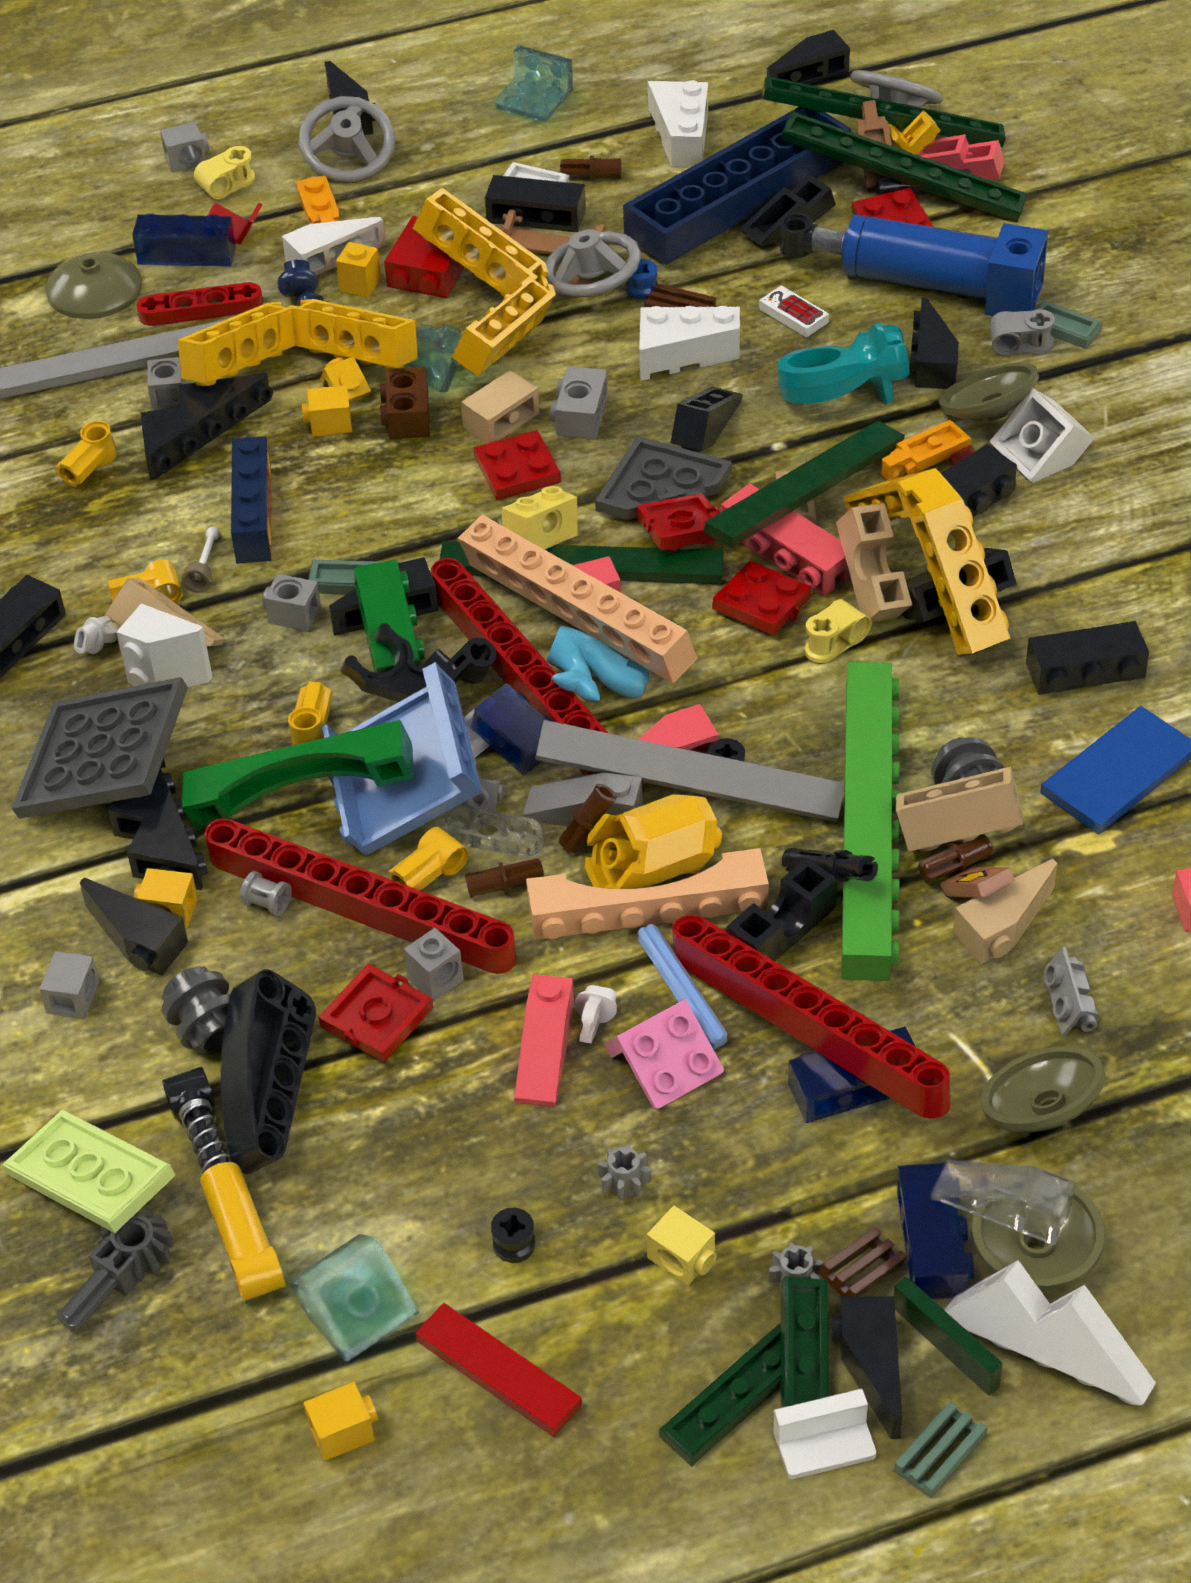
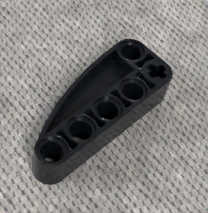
M263 969L233 987L226 1013L222 1042L221 1101L224 1129L231 1162L239 1165L244 1174H253L279 1160L286 1151L316 1017V1007L311 996L269 969Z

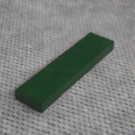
M781 1322L659 1429V1437L690 1466H693L781 1387Z

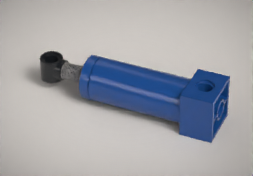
M791 213L783 216L780 220V251L789 258H802L814 251L841 255L843 274L846 276L986 299L985 315L994 316L1003 311L1021 312L1034 310L1044 283L1049 230L1003 223L997 238L855 214L846 232L818 228L817 224H812L811 218L807 215Z

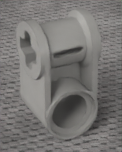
M1041 309L1021 312L1003 311L995 314L990 321L993 350L1003 356L1013 354H1045L1051 351L1054 345V339L1051 336V329L1055 324L1054 315L1049 311ZM1038 319H1040V326H1037ZM1039 338L1042 339V343L1040 345L1038 344Z

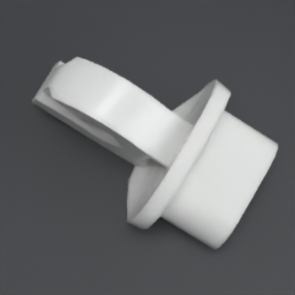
M108 616L88 618L84 625L76 631L74 640L75 651L79 654L85 652L96 654L102 650L104 643L115 642L118 638L117 629L113 627L111 619Z
M589 985L585 991L577 995L574 1005L576 1011L582 1017L581 1021L583 1023L580 1042L591 1044L599 1024L610 1021L616 1015L617 1004L615 1000L617 994L613 989Z

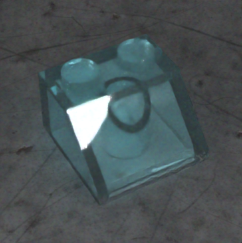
M358 1234L288 1281L310 1321L346 1362L419 1313L379 1239L368 1235Z

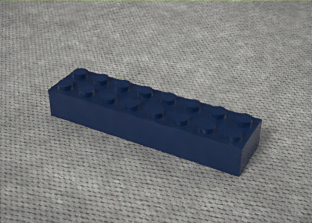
M802 107L792 110L801 115L851 132L850 127L826 112ZM790 111L624 204V234L635 240L639 247L667 265L754 215L784 187L792 191L809 174L814 178H818L844 162L781 140L782 132L792 112Z

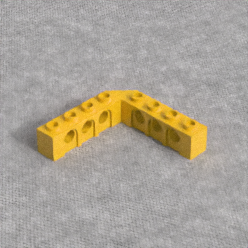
M441 188L425 200L412 229L421 234L425 240L447 253L451 259L473 272L477 278L499 291L504 297L501 304L496 308L491 307L483 319L479 322L475 320L465 329L452 355V358L462 364L465 369L480 376L542 322L556 293L553 285L548 284L546 278L548 269L544 261L444 188Z
M316 299L300 300V306L291 305L288 307H282V302L266 303L178 339L181 378L196 381V384L199 386L213 385L219 378L236 375L239 373L238 370L257 366L261 363V360L280 356L283 354L282 351L294 346L307 348L311 353L326 352L334 354L335 358L342 357L343 359H348L354 356L361 364L384 365L385 369H401L405 367V364L418 359L415 320Z
M936 468L880 482L843 496L848 511L852 507L885 503L889 521L900 517L901 519L910 517L916 537L919 538L928 564L926 565L928 572L931 573L936 587L939 604L946 616L951 631L950 636L957 655L975 653L1010 639L1007 630L1009 628L1007 616L1000 609L996 598L997 587L995 581L988 574L984 563V548L976 539L972 528V513L965 506L961 496ZM949 533L952 534L955 539V547L953 550L948 546L947 537ZM961 568H963L967 574V581L965 585L960 581L959 572ZM973 603H975L979 609V615L977 619H975L971 613V606Z

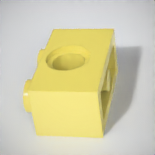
M545 487L539 493L529 497H521L515 503L503 507L502 526L545 550L578 535L577 497L564 492L560 487Z

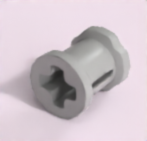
M256 871L248 874L240 889L242 904L247 906L259 905L267 908L269 913L274 916H280L286 910L292 894L289 883L269 881Z

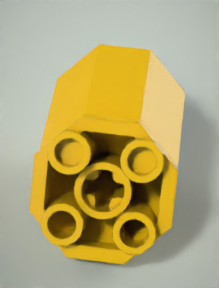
M672 794L619 815L604 814L588 834L587 846H593L592 857H585L584 868L593 887L608 889L647 888L684 873L698 874L713 856L714 849L718 848L721 844L722 832L717 826V819L706 797Z

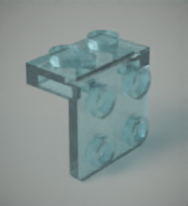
M518 45L513 51L515 77L495 99V108L508 113L529 117L536 121H546L573 91L572 59Z

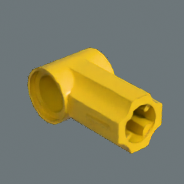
M92 421L84 425L80 430V442L55 466L57 475L66 484L76 488L98 466L108 465L117 457V450L110 426L104 421Z
M164 559L151 562L142 573L107 581L112 602L127 578H141L174 603L180 601L183 594L174 564Z
M309 681L308 685L300 689L296 708L288 717L292 746L324 738L322 726L327 724L333 701L332 689L325 687L322 682Z
M438 826L433 827L422 836L417 850L388 871L389 879L421 891L442 874L453 876L458 873L468 860L469 850Z

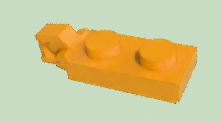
M326 175L296 181L297 193L308 224L340 221L339 210Z
M951 420L943 422L897 443L896 449L889 456L882 458L881 475L886 480L903 477L905 473L908 475L915 472L918 473L970 449L972 438Z

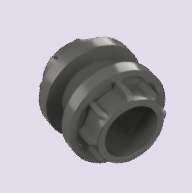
M959 737L941 747L932 764L931 776L934 784L937 785L1005 767L986 741L974 737Z
M205 966L186 969L168 982L162 994L164 1002L161 1011L169 1024L179 1025L176 1035L185 1048H196L201 1054H210L222 1049L230 994H227L229 984L223 974L217 971H208Z

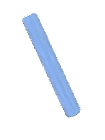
M654 924L641 927L638 931V941L677 1001L687 1000L713 1049L725 1045L727 1042V1031L659 928Z

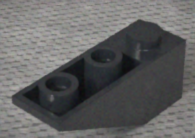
M922 298L921 311H914L913 331L919 332H912L911 352H918V354L911 353L909 373L916 374L915 387L948 389L956 383L959 342L929 300Z

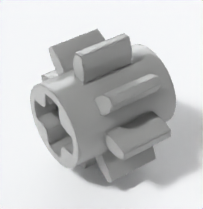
M630 1145L614 1150L609 1148L607 1150L608 1162L602 1161L597 1164L598 1176L602 1178V1191H611L614 1195L618 1196L619 1200L633 1195L641 1196V1183L651 1182V1169L646 1167V1153L638 1154L630 1148Z
M791 1242L789 1247L784 1249L782 1253L773 1252V1266L769 1268V1282H779L780 1296L781 1280L784 1276L820 1279L818 1272L823 1265V1260H813L812 1246L805 1248L794 1245Z

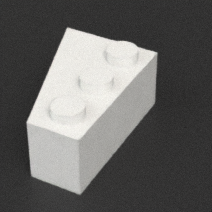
M693 80L687 82L648 81V112L655 121V129L657 133H660L662 145L671 167H692L703 161L708 119V82Z
M641 307L639 341L640 381L650 379L651 373L668 370L670 374L680 372V367L698 363L701 368L740 359V307Z

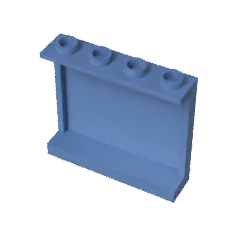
M436 662L422 669L427 687L349 730L355 731L386 722L401 720L412 741L414 778L377 787L374 780L355 776L329 777L336 792L334 804L341 816V836L347 845H354L365 856L482 793L455 682ZM327 724L322 726L324 738L338 735Z

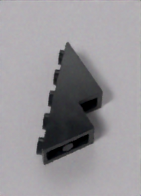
M267 373L218 379L215 384L210 386H199L196 383L178 385L181 407L140 412L150 480H155L271 401L273 389L269 386Z
M163 758L151 795L112 802L108 813L114 836L133 839L127 851L133 877L144 879L147 868L192 873L196 889L202 890L203 882L201 876L208 874L206 862L202 852L194 853L193 848L197 847L196 838L192 826L183 825L182 821L187 820L186 814L182 808L181 799L173 800L172 794H176V789L170 772H162V768L166 767Z

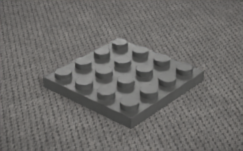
M182 677L53 702L12 806V810L20 819L37 815L41 816L53 812L74 810L80 807L151 795L188 689Z

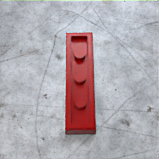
M444 1302L415 1332L418 1343L553 1437L556 1436L582 1406L581 1396Z

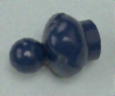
M290 260L284 264V272L281 273L277 281L280 293L284 297L287 295L299 296L297 299L298 306H300V300L316 299L323 301L321 295L314 293L318 288L319 281L316 274L310 270L309 262L305 260Z

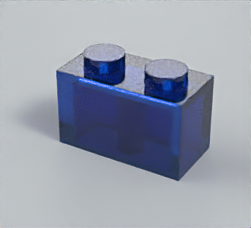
M506 683L475 707L470 728L518 772L525 776L542 762L536 760V753L543 721L552 720L540 714L530 705L525 695L521 692H516Z

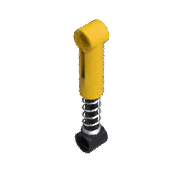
M201 1066L163 1079V1088L174 1119H181L183 1126L187 1128V1137L192 1141L193 1152L197 1154V1164L203 1168L200 1184L230 1259L232 1271L243 1301L286 1287L277 1255L273 1246L269 1244L239 1165L230 1162V1155L225 1154L224 1151L226 1143L220 1141L219 1138L221 1130L215 1128L216 1117L211 1115L212 1106L215 1103L203 1067Z

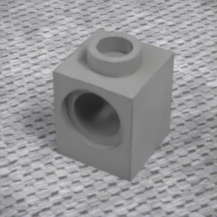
M196 122L160 130L164 156L171 172L196 167L206 160L205 152L209 151L208 139L205 133L199 132Z
M180 358L147 360L148 390L152 411L181 407L178 385L185 384V379L181 378Z
M277 574L272 585L265 589L262 598V605L266 608L268 624L309 632L321 609L318 582Z
M433 928L404 948L407 979L422 993L431 997L433 1002L464 981L460 950L436 928Z
M54 952L39 989L47 1014L85 1019L100 982L92 956H86L81 953Z

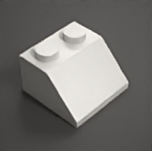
M1032 388L991 439L990 443L1001 454L1016 463L1017 469L1029 481L1034 483L1074 465L1095 437L1055 400Z
M140 604L116 632L127 681L133 686L182 677L187 687L208 683L213 678L203 626Z

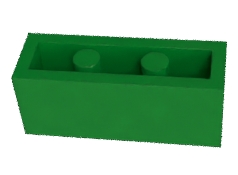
M397 559L354 567V585L374 672H388L395 666L393 655L388 648L374 640L379 626L383 623L389 624L398 635L409 641L413 651V663L416 666H420V660L425 659L422 639H415L412 626H417V616L414 605H407L405 593L410 592L406 571L400 572Z

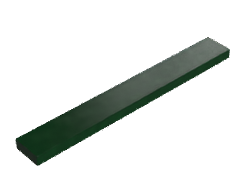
M768 76L765 77L763 84V100L862 120V102L875 100L878 117L885 116L888 124L907 128L924 110L932 117L941 130L937 135L946 137L966 135L967 141L976 143L999 140L1001 148H1003L1006 139L1004 125L1000 123Z
M793 111L782 132L781 140L1017 223L1028 196L1025 192Z
M878 420L705 521L704 532L732 548L894 451L896 444L903 441L905 435Z
M442 542L440 559H455L472 576H487L470 566L460 542ZM554 545L545 549L571 565L610 556L620 581L722 584L724 550L678 549L660 551L659 548Z

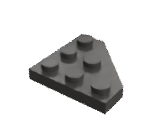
M636 436L595 500V509L601 513L629 520L637 517V505L700 493H703L705 497L719 494L732 472V462Z

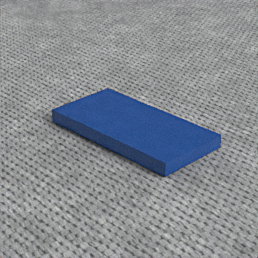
M1140 705L1043 782L1040 793L1090 829L1100 834L1191 760V739Z

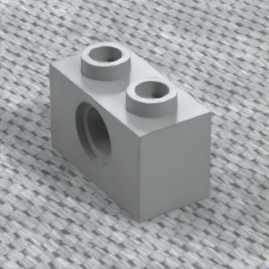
M567 367L564 379L558 380V400L552 401L550 409V420L556 424V436L596 440L608 398L607 370Z

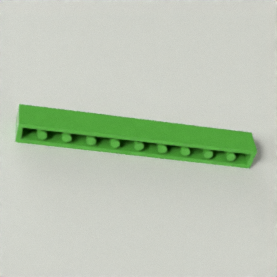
M847 662L843 850H848L853 855H870L875 859L872 862H877L878 872L871 881L850 879L843 882L841 979L890 981L891 965L899 964V941H891V933H899V910L892 909V902H899V879H892V872H899V849H892V842H899V819H892V813H896L897 794H899V790H892V784H899V761H892V756L899 755V733H892V728H899V705H892V700H899V678H892V663Z

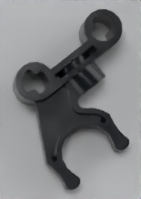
M383 623L379 626L374 640L387 647L392 653L395 661L394 668L383 673L372 672L364 668L355 656L350 655L344 660L341 673L349 677L363 692L400 702L427 687L422 669L434 662L455 682V685L460 680L471 684L481 682L496 659V650L488 640L473 638L451 659L440 649H437L422 666H416L413 663V651L409 641L398 635L389 624Z

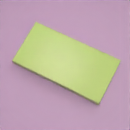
M61 1110L2 1164L7 1175L113 1233H116L175 1176L170 1164L64 1110Z

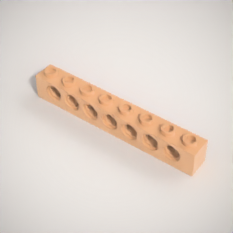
M481 515L458 537L470 566L585 633L597 638L674 684L698 659L686 629L488 517Z

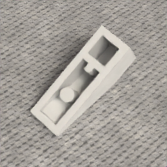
M381 217L309 224L282 236L285 262L305 260L309 262L310 270L316 276L336 267V260L348 242L360 243L376 248L386 245L384 224Z

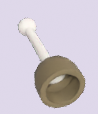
M209 527L206 530L207 541L199 562L194 561L188 564L182 575L183 585L192 592L200 593L206 591L212 580V572L206 562L214 540H217L220 536V532L216 527Z

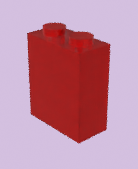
M412 216L384 261L387 287L447 298L465 267L451 259L447 253L425 240L421 234L412 229L418 218L417 216Z

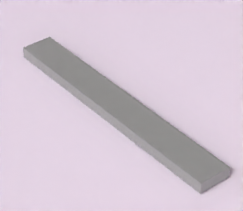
M224 320L0 368V399L146 368L147 360L179 357L178 339Z
M547 720L543 721L536 753V760L597 773L608 772L642 777V782L831 822H837L845 784L844 782Z

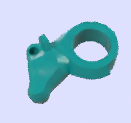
M882 323L871 325L869 331L859 332L850 347L819 346L793 351L783 356L777 362L778 385L782 398L795 404L831 401L868 382L873 384L880 400L887 405L894 401L893 381L904 379L909 375V358L901 329L895 325H882Z

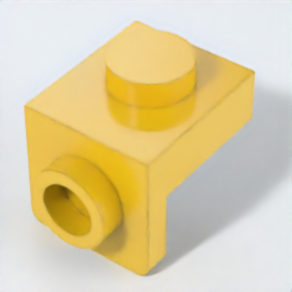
M924 110L902 133L892 124H889L892 146L916 155L926 146H929L941 131L932 117Z
M354 356L345 360L339 357L325 365L320 377L322 385L328 384L329 387L347 385L349 404L370 395L371 389Z

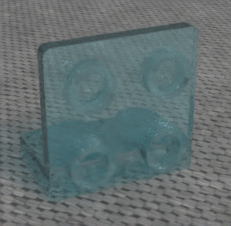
M421 324L420 327H416L418 359L405 364L404 368L426 367L427 384L438 392H448L458 362L452 358V355L462 337L460 335L461 330L447 324H443L442 327H433L427 324Z

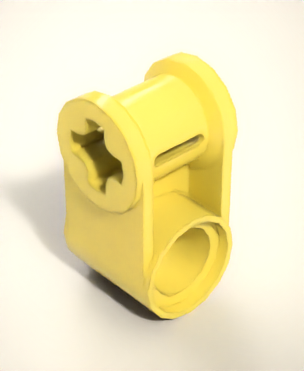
M234 146L209 160L202 161L195 168L194 180L213 199L217 200L223 199L227 195L251 185L255 181V172L250 167L251 151L244 146Z
M843 599L834 601L829 607L807 620L806 632L809 635V641L805 645L806 657L815 663H828L834 660L838 655L864 640L871 629V618Z

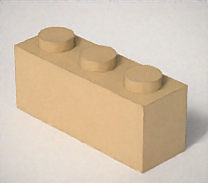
M1011 767L897 794L896 813L909 852L914 850L931 851L943 843L956 840L958 842H967L974 840L981 834L993 831L1006 833L1015 829L1018 825H1023V807Z

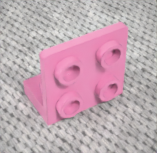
M686 999L604 1043L611 1058L623 1052L653 1109L665 1106L724 1072L720 1060Z

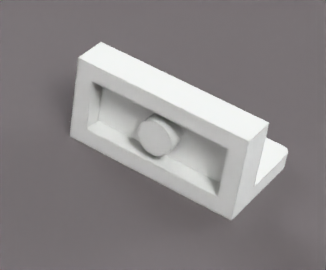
M862 1389L774 1410L773 1433L789 1479L802 1478L871 1461L876 1458V1449L866 1423L868 1404Z

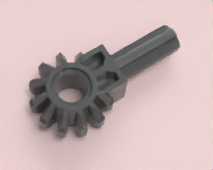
M147 1207L139 1215L135 1214L116 1233L101 1227L100 1234L102 1240L98 1242V1247L89 1256L94 1273L58 1313V1320L67 1329L78 1330L113 1289L127 1296L139 1281L142 1283L145 1272L150 1271L159 1275L160 1267L158 1263L170 1262L171 1254L169 1249L173 1247V1238L171 1232L168 1231L166 1221L161 1215L154 1217L153 1212Z

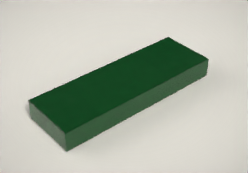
M784 1276L781 1280V1408L829 1397L828 1280Z
M904 1277L894 1285L896 1312L988 1396L1000 1387L1002 1362L909 1278Z

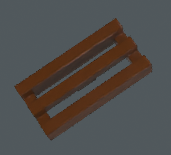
M656 283L654 291H651L649 294V299L646 298L644 307H716V297Z
M875 1227L823 1263L818 1274L824 1280H828V1284L842 1297H860L900 1268L907 1256L902 1251L895 1254L892 1251L895 1244L889 1239L882 1242L879 1239L882 1232ZM870 1247L873 1249L838 1275L834 1274ZM882 1258L886 1261L851 1287L845 1285L847 1281L864 1271L878 1259Z

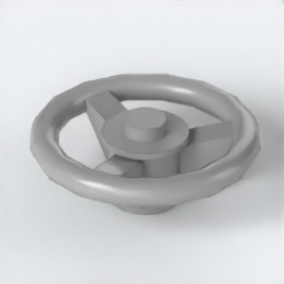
M854 70L850 74L851 81L870 89L872 98L921 107L926 103L939 104L944 100L943 94L939 91L903 78L865 70Z
M340 96L323 101L307 114L299 130L298 146L304 161L318 175H326V178L335 182L354 183L371 178L387 165L395 149V131L389 117L376 104L359 97ZM341 108L346 109L337 112L332 117L331 123L311 140V131L321 117L331 111ZM362 112L370 114L379 123L382 130L383 148L378 157L362 131L360 119ZM332 149L334 153L342 157L357 155L367 166L353 171L336 170L324 165L315 154Z
M593 229L582 230L575 233L568 242L559 246L547 258L548 274L546 278L548 284L553 285L557 295L571 298L592 297L611 291L625 283L637 271L642 253L639 244L626 234L613 231L598 232ZM606 244L625 248L629 254L627 263ZM560 264V267L555 275L556 268ZM606 271L615 273L604 280L591 284H568L576 276L580 278H594L604 274Z

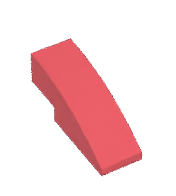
M966 135L934 139L929 146H926L918 154L924 158L959 170L969 169L971 174L987 180L1000 179L1005 161L999 140L969 145Z

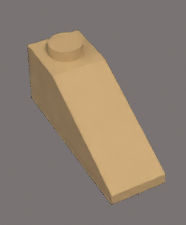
M127 578L105 613L106 616L114 621L112 625L118 630L138 606L144 604L203 626L206 646L222 645L226 640L141 578Z
M1054 859L1015 877L1012 884L985 898H973L955 908L953 933L980 964L993 958H1001L1015 947L1054 890L1058 865Z

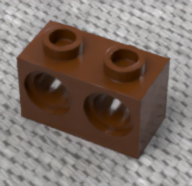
M426 367L386 369V383L380 384L381 404L386 405L380 406L382 426H388L389 439L430 437Z

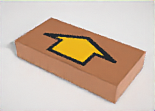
M971 867L941 882L940 885L944 895L948 897L985 898L1012 884L1014 878L1009 867Z

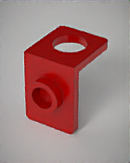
M258 202L247 221L218 203H214L204 224L241 245L263 204Z

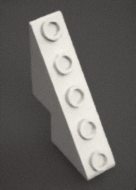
M1019 1260L959 1293L944 1309L968 1332L970 1331L992 1341L999 1348L1013 1350L1033 1359L1040 1366L1054 1368L1073 1376L1084 1385L1095 1386L1112 1393L1125 1403L1141 1406L1156 1384L1085 1285L1049 1303Z

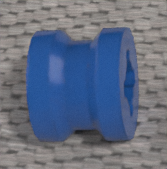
M641 259L637 271L626 282V292L630 297L648 299L650 292L654 291V286L658 283L656 281L657 266L654 262Z

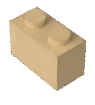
M507 371L461 401L463 428L487 444L501 440L539 414L538 388L513 371Z

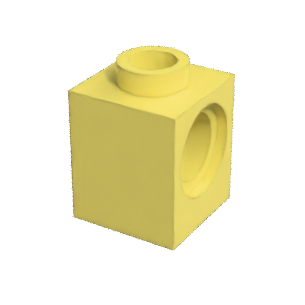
M674 1205L646 1234L647 1258L688 1286L699 1274L705 1275L716 1260L715 1232Z

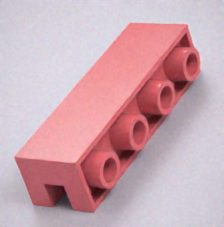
M749 483L721 504V512L760 489ZM795 511L790 512L741 542L755 554L761 555L775 564L780 570L786 571L801 582L812 586L811 589L825 597L835 590V577L843 582L851 578L841 540Z

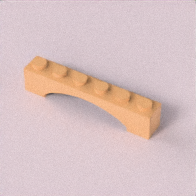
M760 848L721 853V861L701 873L677 882L648 888L608 889L591 887L566 880V874L526 879L528 906L534 940L556 939L562 936L584 933L594 934L600 931L622 928L631 929L649 924L673 923L685 915L714 918L720 915L742 913L753 903L763 910L768 909L769 883Z

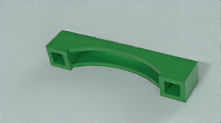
M396 720L183 772L182 808L195 829L199 830L206 828L211 822L218 819L232 820V815L254 800L279 788L305 780L330 776H355L374 780L377 787L413 779L412 741L401 720Z

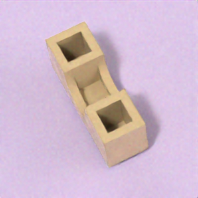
M885 503L852 507L836 522L859 610L870 617L872 623L896 619L912 606V601L904 572L892 573L887 564L886 547L894 535Z

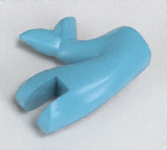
M560 626L547 658L549 664L564 671L553 675L552 680L562 689L576 692L587 701L596 702L600 700L598 687L595 681L592 680L591 672L607 688L630 699L640 698L646 690L650 679L649 669L625 658L597 638L570 627Z

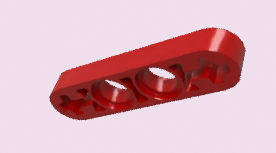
M244 282L148 295L139 299L136 307L142 324L156 326L238 315L263 305L262 289L258 284ZM215 300H223V301L220 302V303H215V304L209 303V302L215 301ZM184 304H190V305H191V306L185 307V308H178V306L184 305Z

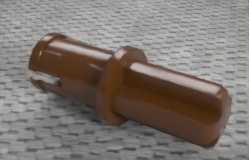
M590 155V159H562L560 162V173L569 176H590V180L601 177L621 179V158L601 159Z
M596 784L582 807H577L573 811L574 818L559 838V844L563 847V850L568 853L570 851L578 852L588 838L590 831L606 813L611 804L615 802L617 796L611 788L604 784Z
M981 834L974 840L958 845L951 843L946 846L945 851L919 862L920 876L923 880L932 882L953 872L959 874L965 871L967 866L992 857L994 852L992 843L985 834Z
M537 858L505 866L500 862L498 863L499 867L465 873L470 898L501 890L508 893L509 888L527 884L526 879L544 877L542 863Z

